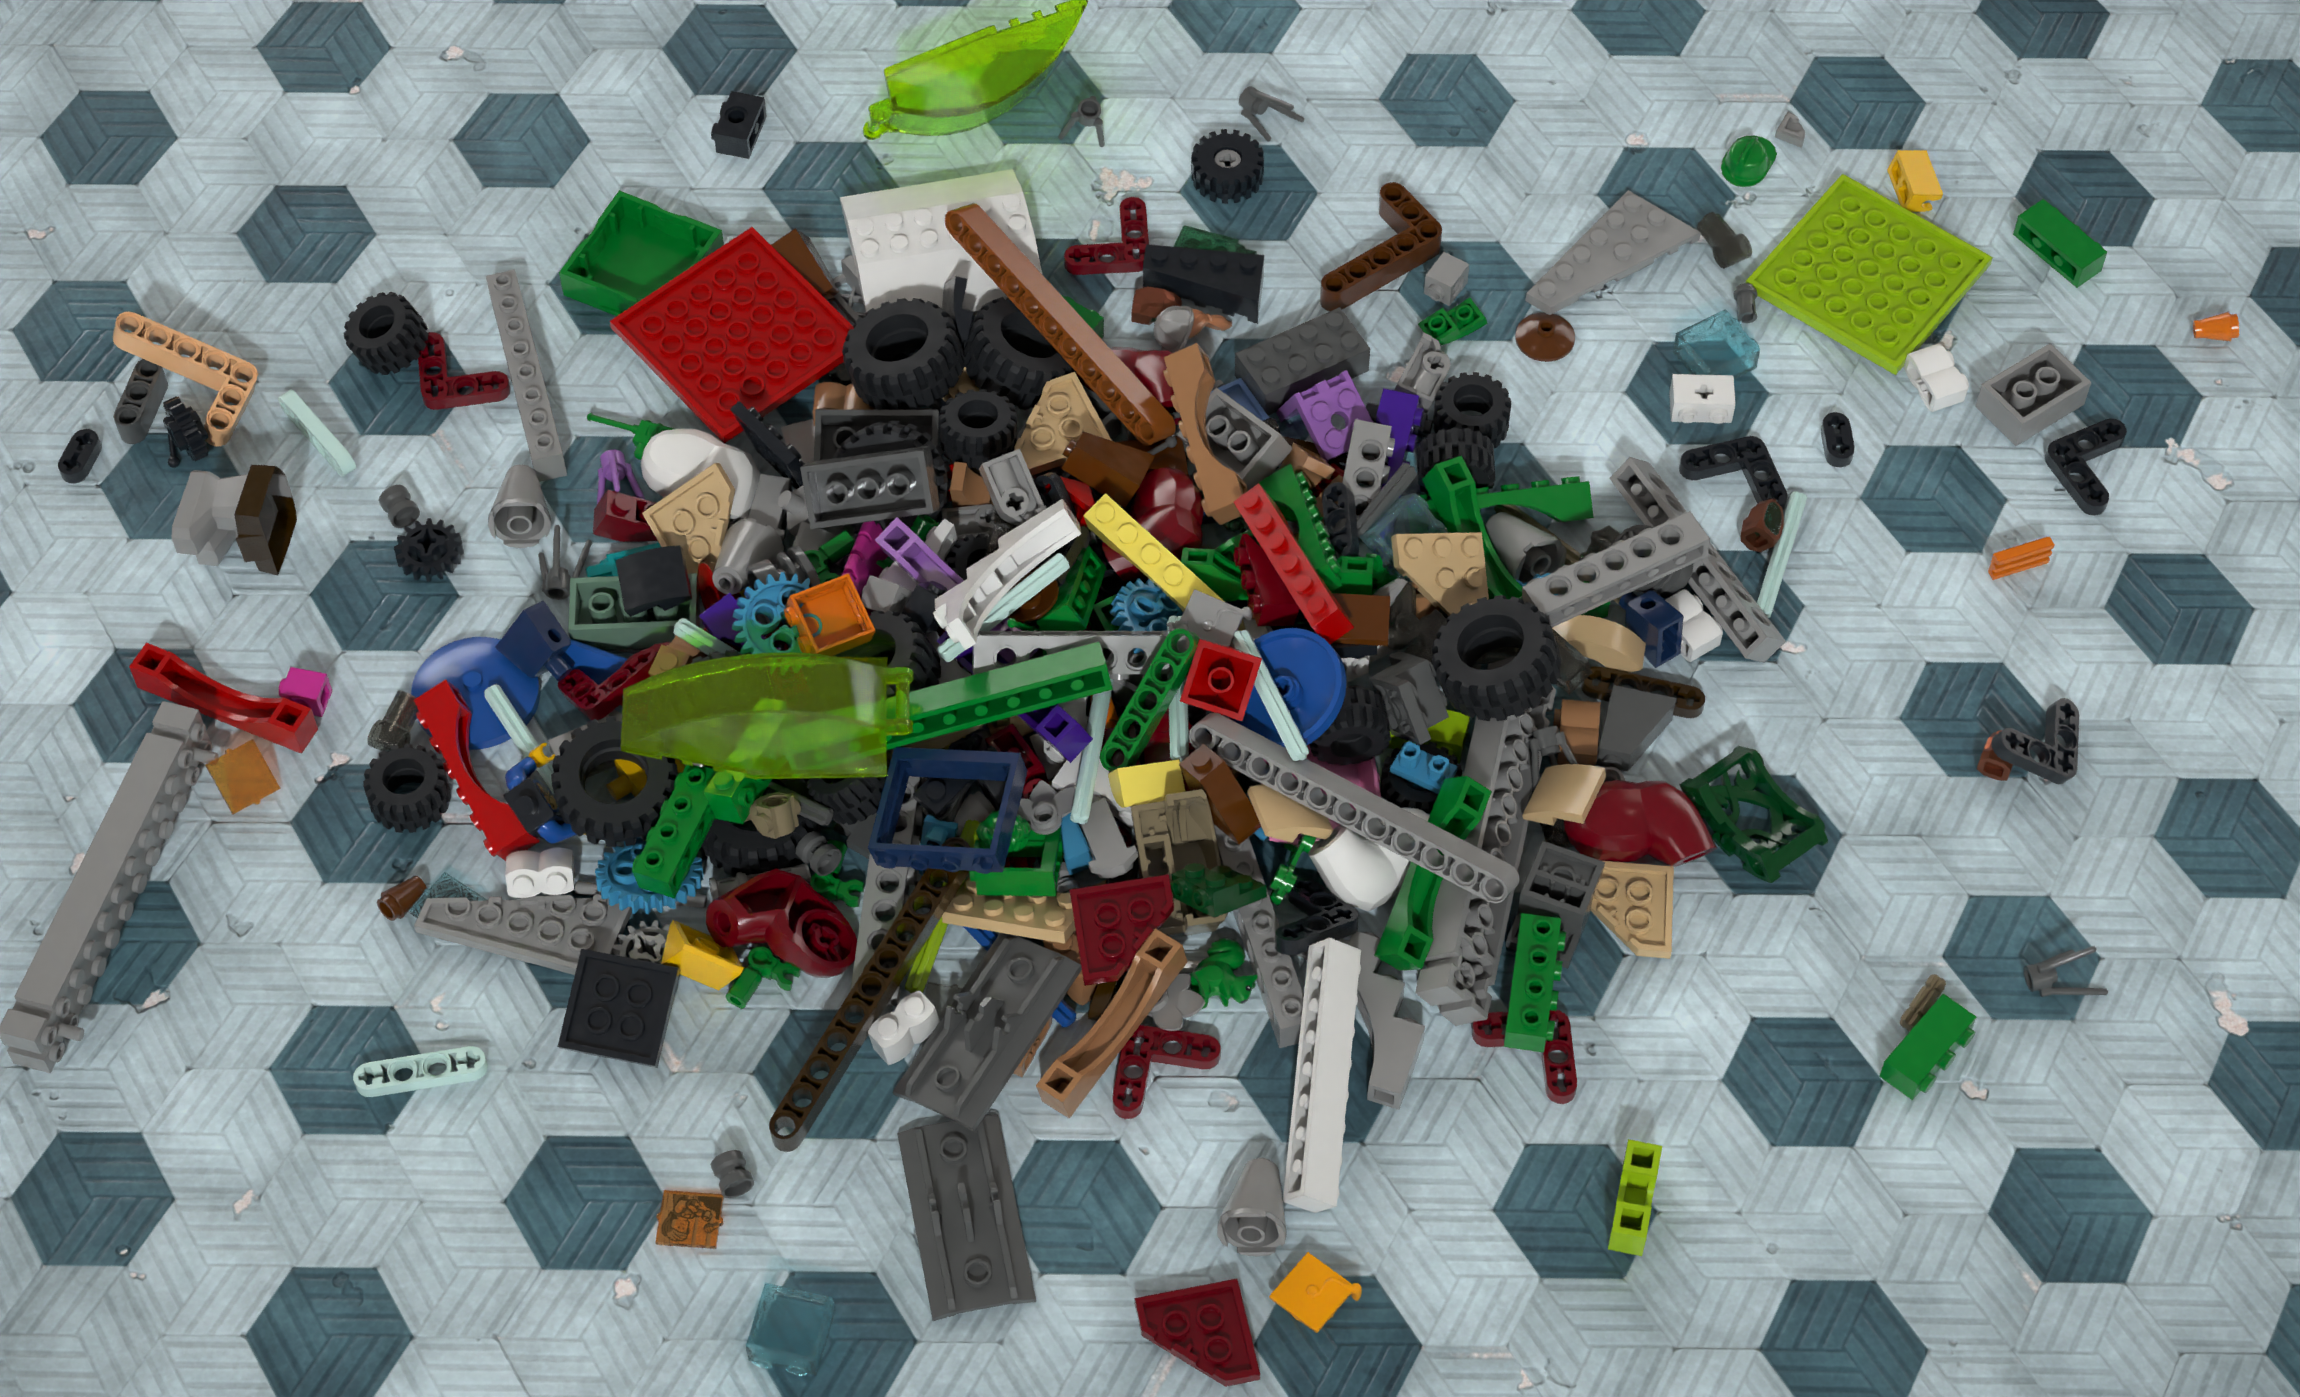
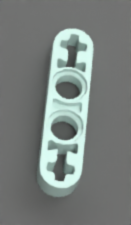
M290 389L278 397V402L284 413L340 476L343 477L356 469L355 462L346 448L294 390Z
M468 1046L364 1063L355 1070L353 1080L357 1091L362 1096L376 1097L475 1081L485 1075L488 1064L484 1052L480 1048ZM469 1059H475L474 1068L467 1067ZM452 1061H456L457 1063L456 1067L458 1071L454 1072L451 1063ZM437 1062L444 1063L447 1066L445 1072L441 1075H431L428 1072L430 1066ZM402 1068H409L413 1071V1074L408 1080L399 1081L394 1078L396 1072ZM384 1072H387L390 1082L385 1083ZM373 1075L372 1084L366 1085L367 1076Z

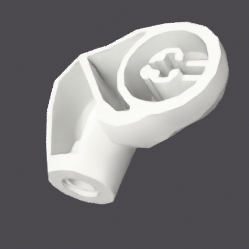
M673 429L654 435L645 446L641 459V470L644 480L652 490L663 497H666L714 463H720L735 488L727 530L737 521L748 519L760 478V472L751 454L736 447L726 445L712 434L697 429Z
M1402 808L1426 821L1429 819L1430 815L1420 809ZM1378 818V820L1380 821V823H1382L1383 825H1385L1384 822H1383L1381 819ZM1342 825L1333 829L1327 840L1320 839L1316 842L1308 853L1328 889L1348 905L1365 911H1371L1393 897L1398 896L1411 861Z

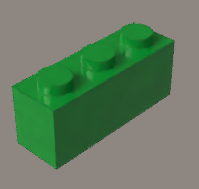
M2040 200L2018 215L2013 235L2076 288L2102 271L2107 251L2046 200Z
M1943 993L1886 1058L1879 1077L1911 1100L1920 1091L1927 1093L1936 1081L1937 1077L1935 1074L1940 1068L1945 1071L1954 1061L1956 1049L1959 1046L1965 1048L1973 1039L1976 1032L1972 1028L1976 1016Z

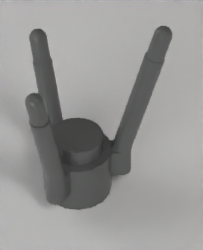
M1252 86L1247 87L1240 95L1239 106L1244 108L1241 115L1253 124L1266 141H1270L1271 137L1254 115H1262L1268 107L1299 122H1304L1305 120L1304 117L1291 111L1294 109L1292 104L1260 92Z
M1090 96V98L1083 99L1080 102L1078 110L1071 114L1070 120L1058 135L1060 140L1067 135L1075 122L1079 121L1084 126H1095L1099 146H1105L1102 129L1103 121L1100 118L1101 106L1095 96Z
M559 525L554 526L553 568L550 569L549 573L544 553L540 552L538 554L543 581L542 592L549 598L556 600L566 599L570 596V578H579L592 545L591 540L586 541L571 577L567 569L560 567Z
M1557 726L1535 730L1532 732L1534 739L1529 740L1532 759V794L1539 782V751L1542 757H1549L1551 766H1556L1558 762L1555 754L1561 752L1559 748L1561 746L1570 764H1578L1566 742L1564 732H1559Z
M2095 946L2077 952L2069 950L2042 962L2024 967V977L2028 989L2031 992L2039 990L2041 997L2049 995L2108 994V990L2104 988L2052 987V984L2058 981L2056 967L2096 952Z

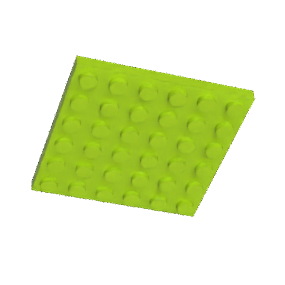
M1842 174L1746 280V283L1754 286L1758 297L1897 375L1905 364L1907 354L1915 352L1921 347L1988 269L1993 257Z

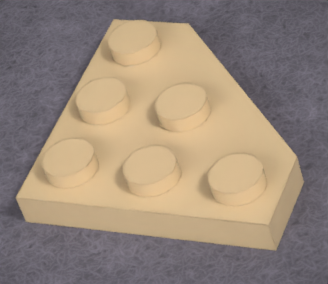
M1075 372L1046 382L1042 395L1026 422V428L1014 446V451L1017 449L1021 450L1031 476L1063 465L1067 458L1062 455L1071 439L1078 441L1083 431L1111 440Z
M714 463L642 513L661 547L680 545L683 548L688 574L697 573L698 575V567L700 563L704 562L710 567L712 573L714 572L727 532L735 488L721 464Z
M1482 532L1395 534L1391 536L1394 568L1403 577L1407 576L1419 587L1417 590L1433 606H1439L1448 616L1453 612L1455 614L1461 611L1460 607L1467 603L1469 605L1477 603V599L1487 597V600H1489Z
M1603 861L1605 862V867L1593 895L1591 912L1636 956L1670 959L1672 952L1674 867Z

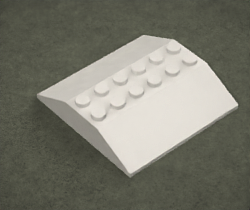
M1013 169L840 197L865 312L872 308H880L882 303L888 301L889 303L897 302V299L906 298L908 301H912L913 298L922 299L925 303L930 301L942 308L944 284L955 276L968 279L962 309L973 311V316L980 311L982 306L992 300L1004 297L1006 300L1007 296L953 238L946 228L945 216L948 211L972 203L979 205L1042 274L1035 234L1025 196Z

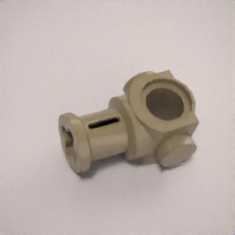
M781 792L760 796L753 802L750 807V814L745 822L752 820L757 830L763 836L777 839L792 833L795 827L799 826L797 815L801 813V807L793 795Z

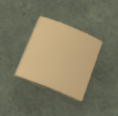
M1563 764L1545 768L1522 814L1523 819L1554 826L1557 818L1583 824L1606 778L1605 768L1583 764Z
M1264 784L1251 786L1247 791L1265 836L1293 843L1299 833L1327 840L1333 832L1327 817Z

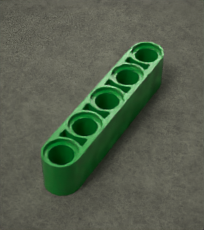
M1181 628L1175 629L1167 635L1101 751L1100 761L1106 770L1112 772L1117 768L1136 765L1190 670L1200 639L1196 633ZM1187 636L1190 641L1187 651L1180 653L1177 648V642L1181 637ZM1170 664L1173 668V676L1165 682L1161 677V670L1165 665ZM1153 692L1157 697V704L1153 709L1148 710L1145 706V698ZM1134 721L1139 722L1141 726L1140 734L1136 738H1132L1128 730L1130 724ZM1121 749L1125 759L1120 766L1116 767L1112 757L1116 750Z

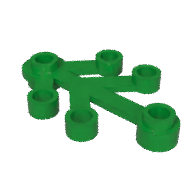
M1302 834L1297 845L1283 844V848L1291 852L1287 864H1280L1269 887L1273 889L1270 894V900L1273 904L1279 906L1286 892L1290 893L1298 875L1293 873L1297 861L1303 851L1309 853L1316 837Z

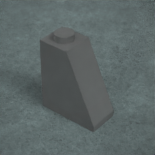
M1613 685L1596 765L1615 767L1618 770L1628 772L1672 721L1676 698Z

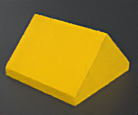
M672 920L662 956V965L678 967L681 970L680 975L718 991L741 975L744 968L733 947H721L714 942L710 935Z

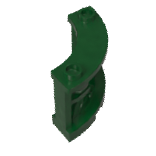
M1737 746L1733 749L1732 753L1695 778H1688L1679 784L1682 792L1694 804L1701 818H1704L1715 832L1711 836L1714 842L1729 857L1735 854L1744 862V870L1763 881L1773 883L1781 877L1779 873L1781 869L1817 844L1824 846L1828 843L1825 825L1821 818L1800 807L1781 790L1768 773L1761 755L1755 749ZM1739 763L1748 779H1743L1738 770L1734 779V786H1732L1727 771ZM1721 776L1722 785H1709L1710 782ZM1738 801L1768 809L1771 822L1770 833L1759 829H1745L1741 831L1736 826L1740 814ZM1730 804L1732 814L1727 815L1722 808L1727 810ZM1752 839H1758L1759 843H1756Z

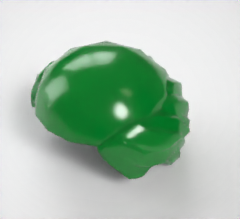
M999 810L987 816L976 830L982 848L990 849ZM1019 814L1016 817L1008 852L1022 850L1029 840L1031 826Z

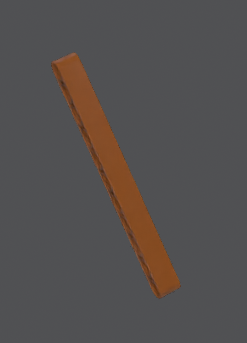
M972 203L947 212L945 225L953 238L1139 442L1148 446L1164 440L1175 433L1176 425L1171 414L979 205Z

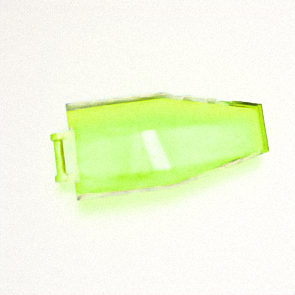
M1070 0L1054 6L1056 12L1043 16L1041 10L1035 11L1031 14L1034 20L1021 24L1018 17L1010 19L1008 22L1011 27L997 31L995 25L988 26L886 67L883 72L889 98L868 107L870 121L866 122L863 127L864 137L869 140H875L888 132L919 136L952 135L972 130L1003 115L1033 92L1053 69L1073 35L1088 4V0Z
M797 652L738 655L684 665L651 676L623 689L621 751L661 760L663 756L682 760V764L693 766V763L713 766V770L724 772L725 769L744 773L745 777L752 779L886 777V735H908L913 732V721L909 719L910 683L913 681V670L907 667L888 668V657H835ZM887 684H896L895 719H887Z

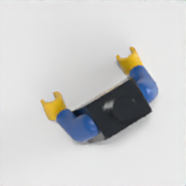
M542 743L530 751L529 757H525L507 771L505 780L508 790L503 796L530 835L545 839L548 843H558L577 834L572 831L571 824H566L562 819L554 794L536 770L552 761L555 757V754L550 757L544 755L543 747L547 743Z

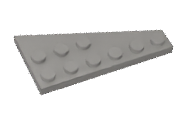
M1628 190L1526 293L1525 301L1551 315L1579 301L1580 296L1590 291L1595 293L1603 289L1604 284L1612 280L1617 282L1653 264L1654 259L1666 253L1671 255L1677 252L1680 246L1688 242L1693 244L1699 241L1701 232Z
M596 894L593 898L551 895L519 898V900H502V897H489V900L469 901L467 897L427 898L414 927L415 931L420 934L575 975L581 949L614 955L613 945L619 944L618 935L623 934L632 914V907H627L621 911L619 903L610 906L609 898L602 899L601 894Z

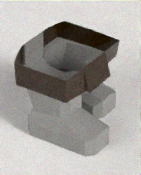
M251 465L248 474L219 478L208 471H191L172 525L171 538L176 552L196 555L198 563L202 565L219 566L236 539L244 562L255 561L259 571L278 576L297 522L295 504L286 475L277 466Z

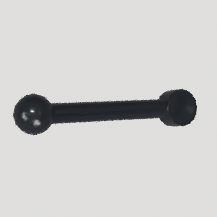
M168 433L170 451L168 465L176 468L179 466L180 460L176 457V448Z

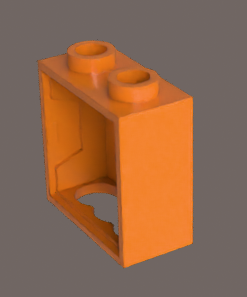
M849 573L790 595L786 603L787 608L784 609L788 624L791 627L795 625L799 632L797 641L804 656L808 655L812 664L870 642L876 631ZM804 614H814L821 620L822 630L816 637H813L812 634H815L819 629L818 621L813 617L804 618Z

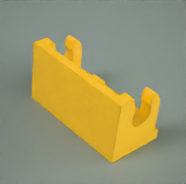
M1897 150L1887 171L1900 206L1911 212L1932 210L1931 203L1923 204V202L1927 200H1941L1943 192L1927 150Z

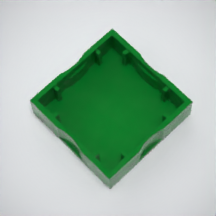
M619 190L599 217L592 233L580 243L560 270L559 276L563 295L618 316L724 245L722 230L687 216L667 212L656 204Z

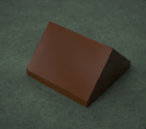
M1332 593L1354 626L1353 629L1333 643L1388 646L1390 596Z

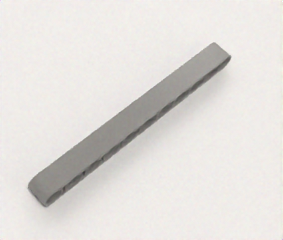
M1209 713L1189 731V740L1194 748L1197 749L1202 744H1205L1220 756L1229 767L1488 902L1500 903L1504 901L1519 884V874L1509 863L1308 759L1293 761L1285 747L1221 714ZM1378 818L1381 819V820L1384 822L1385 825H1383L1382 823H1380V821L1378 820ZM1437 849H1439V850L1444 854V856L1441 855V854L1437 851ZM1466 864H1468L1469 866H1471L1472 869H1473V871H1471V870L1466 866ZM1496 880L1500 881L1503 886H1500Z

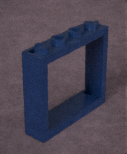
M894 748L868 845V850L876 865L889 869L911 867L916 870L931 868L943 869L948 872L967 870L982 874L1003 872L1028 772L1021 754L992 751ZM909 776L1006 781L990 849L892 844Z

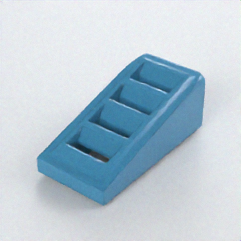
M1071 813L1062 818L1061 832L1067 871L1069 875H1073L1088 869V862L1092 861V856L1078 823L1072 822L1070 819Z

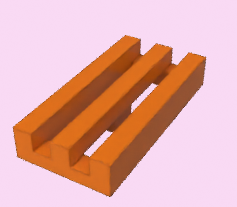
M2044 537L1993 554L1988 573L1992 580L2047 564L2050 561L2048 556L2052 555L2051 549L2054 548L2055 544L2050 537Z

